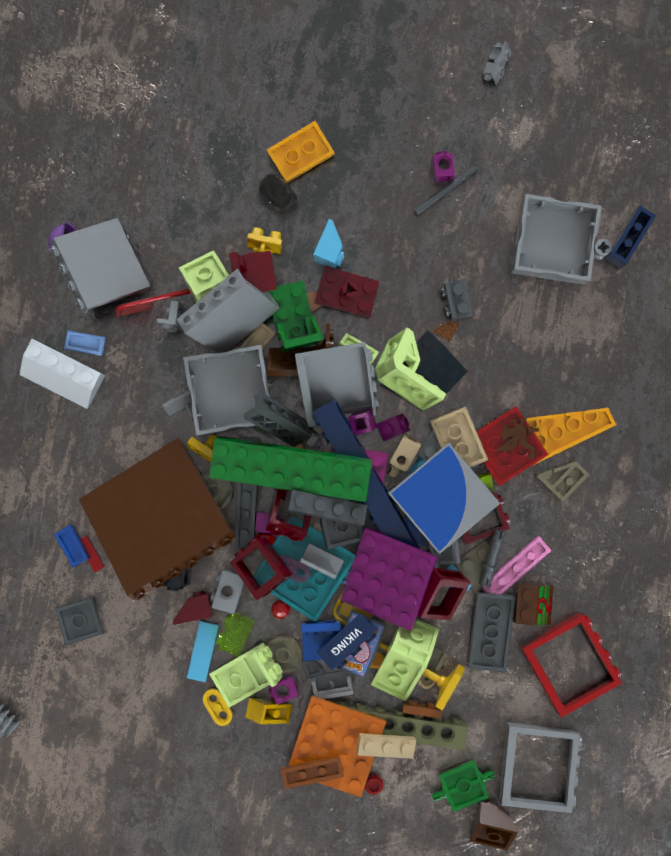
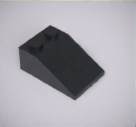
M429 330L416 342L420 362L415 373L423 376L425 380L438 386L441 391L447 394L468 371Z

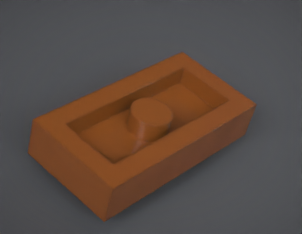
M407 699V702L402 701V713L434 718L442 717V710L435 707L436 703L434 702L419 704V701Z

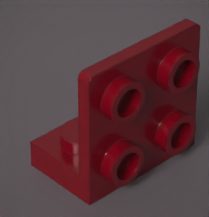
M271 251L239 255L238 252L229 253L232 273L238 269L244 279L261 292L277 289Z

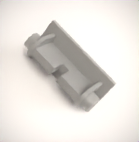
M504 41V44L496 43L493 46L489 60L494 61V63L487 62L483 72V79L486 81L493 79L496 85H498L500 78L503 77L506 61H509L511 56V50L506 41Z

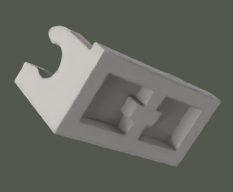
M344 670L312 678L314 696L321 699L353 694L350 673Z

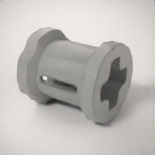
M600 239L594 244L595 259H603L611 252L612 245L607 239Z

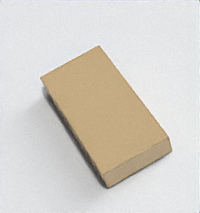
M262 323L253 330L240 348L261 345L263 351L276 333Z

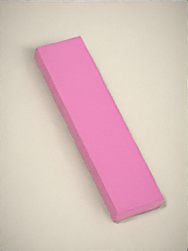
M537 536L493 575L491 587H487V584L486 586L481 585L485 592L503 594L552 550Z

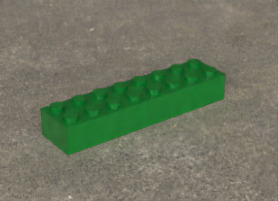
M218 436L214 439L210 478L366 502L373 459Z

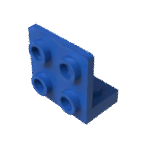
M340 620L302 621L301 632L304 661L322 660L317 652L341 631Z

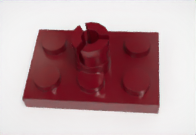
M324 266L315 304L370 318L379 281Z

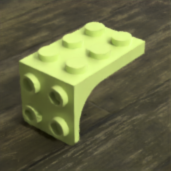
M264 643L259 644L209 674L229 708L269 685L271 687L276 686L282 678L280 665L274 662L270 648L265 646Z

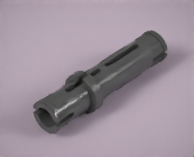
M494 528L487 557L482 564L483 571L479 584L482 586L487 584V587H491L494 572L498 569L497 561L506 534L505 530L499 529L498 531V528Z

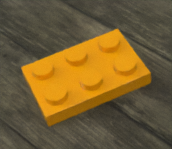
M316 121L267 149L268 155L286 184L335 155L334 150Z

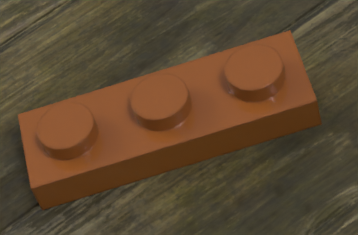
M340 755L281 767L285 789L344 777Z

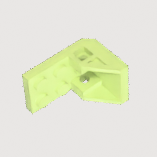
M214 250L179 267L196 303L229 276Z
M405 328L388 340L374 371L379 382L424 411L444 400L446 393L441 391L438 386L425 380L423 376L415 373L420 362V356L413 331Z
M416 619L412 631L398 626L387 654L376 672L371 685L406 701L429 663L439 628L419 619Z

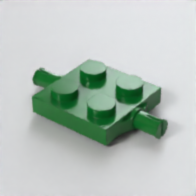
M473 759L438 773L442 783V790L431 795L434 802L446 798L450 803L452 811L455 812L488 799L489 796L486 791L485 782L496 778L493 770L482 774Z

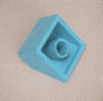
M329 219L313 255L315 263L336 269L337 266H341L344 260V252H342L343 245L333 220Z

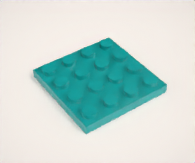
M292 515L287 523L302 527L303 521ZM309 525L308 533L303 541H292L289 537L279 535L272 547L292 575L275 588L271 594L316 622L352 566L356 555L342 546L326 549L323 534ZM309 543L344 560L335 579L300 562ZM264 559L254 574V578L262 586L276 573L266 559Z

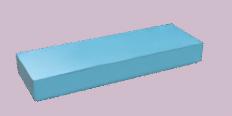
M200 620L188 670V679L201 682L207 681L219 624Z

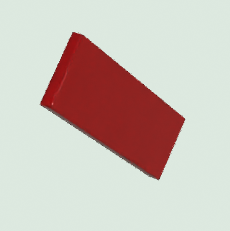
M88 536L83 537L81 541L91 557L87 560L95 573L105 566Z

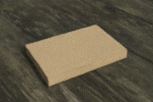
M466 406L430 421L440 447L450 443L469 467L488 460Z

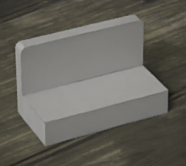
M309 543L300 562L335 579L344 560Z

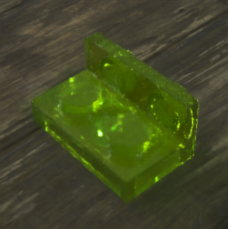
M239 613L232 614L231 616L227 615L223 625L226 627L224 634L220 633L216 644L219 645L217 650H223L235 656H240L255 620Z

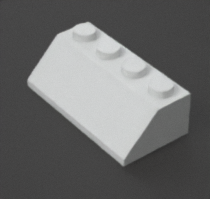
M31 339L23 354L20 369L21 376L86 409L89 408L105 377L104 374L34 339Z

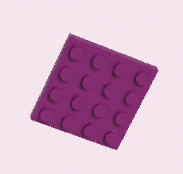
M365 528L341 601L412 631L438 557L372 529Z

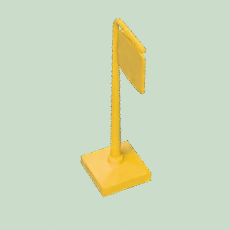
M343 591L333 608L334 618L340 620V623L344 625L347 621L341 619L336 614L339 605H342L340 614L346 618L349 617L352 609L359 613L363 612L371 618L373 617V614L343 602L342 604L341 597ZM383 642L379 645L380 648L386 652L388 651V645ZM458 664L447 677L439 676L427 668L424 670L423 675L436 682L437 686L440 687L435 706L438 709H444L465 670L463 666Z

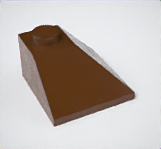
M481 802L476 810L470 842L508 851L518 834V827L500 806L494 805L491 802Z

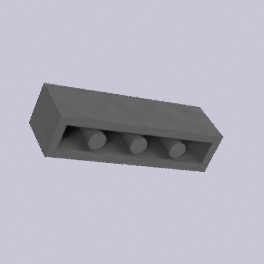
M289 490L286 492L283 511L354 526H363L367 506Z

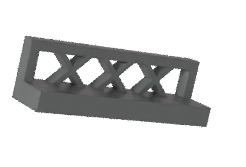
M261 392L254 395L256 407L244 413L245 420L293 447L312 437L306 419ZM259 413H260L261 415H263V416H260V417H254L255 415H257V414H259ZM266 422H275V424H266ZM278 429H287L288 431H278ZM290 436H298V437L295 438V439H292Z

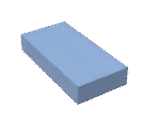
M68 330L64 349L103 356L106 337Z

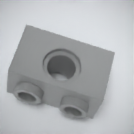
M223 569L222 573L219 572L217 575L216 583L219 585L217 591H213L210 602L213 603L212 608L235 614L244 582L237 572ZM230 586L233 590L232 595H225L223 587Z

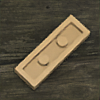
M359 733L355 753L359 756L413 759L416 738L411 736Z

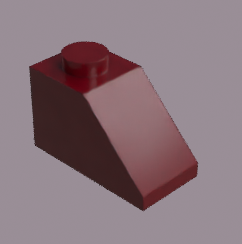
M204 590L192 592L193 596H190L174 618L173 625L211 618L214 614L212 603L210 602V592L204 593Z

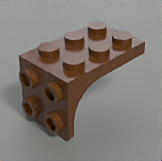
M326 324L324 340L314 347L297 348L281 352L280 348H269L267 376L299 377L295 354L334 347V330H330V324Z

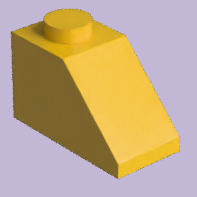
M249 698L245 718L259 724H287L290 721L293 704L287 702L276 704V701L271 699Z

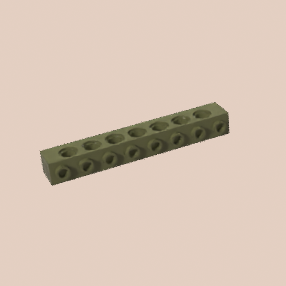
M338 700L336 703L384 720L392 719L394 721L393 725L390 727L385 726L382 735L411 736L416 738L417 744L462 751L465 749L468 727L461 719L452 718L450 721L444 720V717L430 718L421 715L402 713V710L395 709L392 712L386 711V708L380 706L372 709L360 703L353 706L341 700ZM405 722L413 724L409 730L403 729L402 726ZM430 725L432 729L430 732L424 733L422 732V727ZM444 728L451 729L450 734L447 736L441 735V731Z

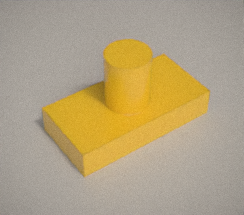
M211 434L204 444L191 437L187 442V448L211 463L214 439L217 437Z

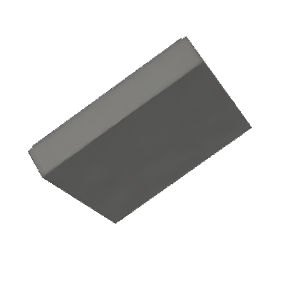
M93 596L55 608L65 645L104 634Z

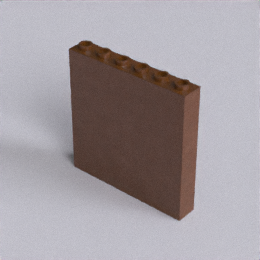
M179 438L79 499L126 595L133 600L145 597L150 590L161 587L166 580L177 577L187 567L195 566L198 560L212 555L216 549L230 544L232 539L236 537L185 445Z

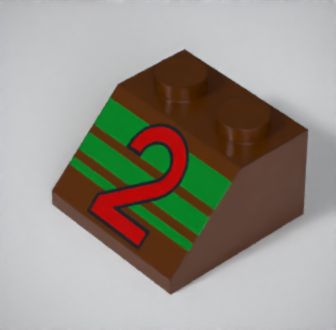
M515 582L514 595L516 600L513 622L524 625H551L553 586Z

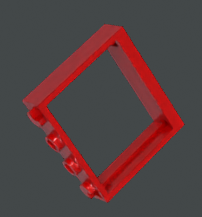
M580 612L520 646L555 711L561 718L622 684L619 678L622 675L616 666H612L610 662L612 657L600 645L602 640L598 633H594L590 626L593 624L590 618ZM581 624L611 679L563 706L532 650Z

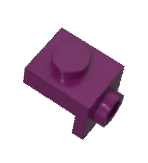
M403 413L377 423L383 441L410 431L409 421Z

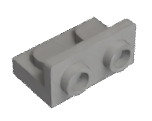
M171 301L166 311L168 320L157 318V323L168 332L176 333L177 330H183L177 319L185 313L186 308L178 301Z

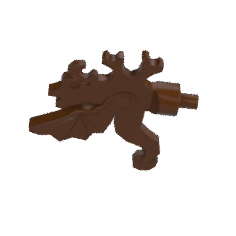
M520 417V424L516 422V419H511L515 426L507 428V424H504L503 433L500 434V437L503 436V440L510 436L514 437L508 439L497 451H505L507 453L509 450H514L519 442L523 448L531 450V453L528 454L529 459H534L536 456L534 453L535 449L534 446L527 442L526 435L539 432V428H534V426L524 427L523 424L527 420L526 418Z

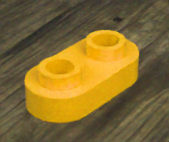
M208 689L203 696V703L217 725H228L233 717L232 709L228 707L218 689ZM215 695L217 697V700L212 701L210 699V696ZM222 711L227 714L224 718L220 716Z

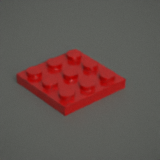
M517 406L477 431L488 457V460L483 463L499 486L549 455L535 433L526 435L527 442L534 446V453L536 454L534 459H529L528 454L531 453V450L523 448L519 442L514 450H509L507 453L505 451H497L508 439L514 437L510 436L506 440L502 439L503 436L500 437V434L503 433L504 424H507V428L509 426L513 428L515 424L511 422V419H516L518 424L521 423L520 417L524 419ZM525 421L523 425L524 427H528L529 424L527 421Z

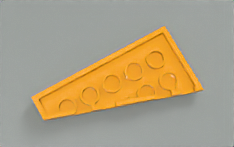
M609 408L526 418L529 426L539 428V432L534 433L549 454L537 463L616 425Z

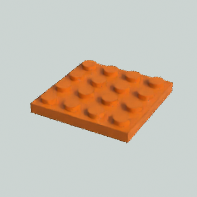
M311 695L288 766L340 755L344 777L318 783L361 797L375 756H359L355 753L358 734L382 735L386 720Z

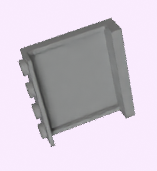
M118 218L53 238L50 245L51 254L57 258L59 270L62 275H65L67 287L70 292H73L76 298V306L79 310H82L83 315L87 314L90 309L135 293L139 295L144 294L149 289L150 284Z
M236 269L182 314L177 321L186 335L214 352L221 353L229 351L279 310L280 307L270 293L264 294L245 280L240 271Z
M365 342L295 354L308 427L316 426L312 417L314 415L313 411L334 398L343 413L372 408L373 415H376V407H379L378 398L374 396L373 392H377L375 380L372 381L371 378L375 376L373 365L369 363V361H373L371 349H367Z

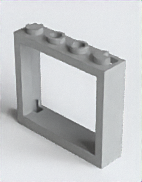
M506 722L499 792L501 805L572 813V808L576 805L574 788L578 785L576 768H579L580 757L578 756V748H581L582 745L580 734L574 729ZM517 733L570 739L564 803L511 797Z

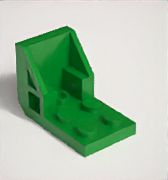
M304 280L277 286L276 290L267 291L280 307L272 317L281 352L318 344L323 340L318 323L311 314Z

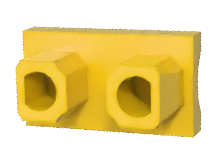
M254 227L252 233H248L247 248L253 249L255 253L271 251V253L281 255L282 240L280 232L272 231L270 237L263 236L264 230Z

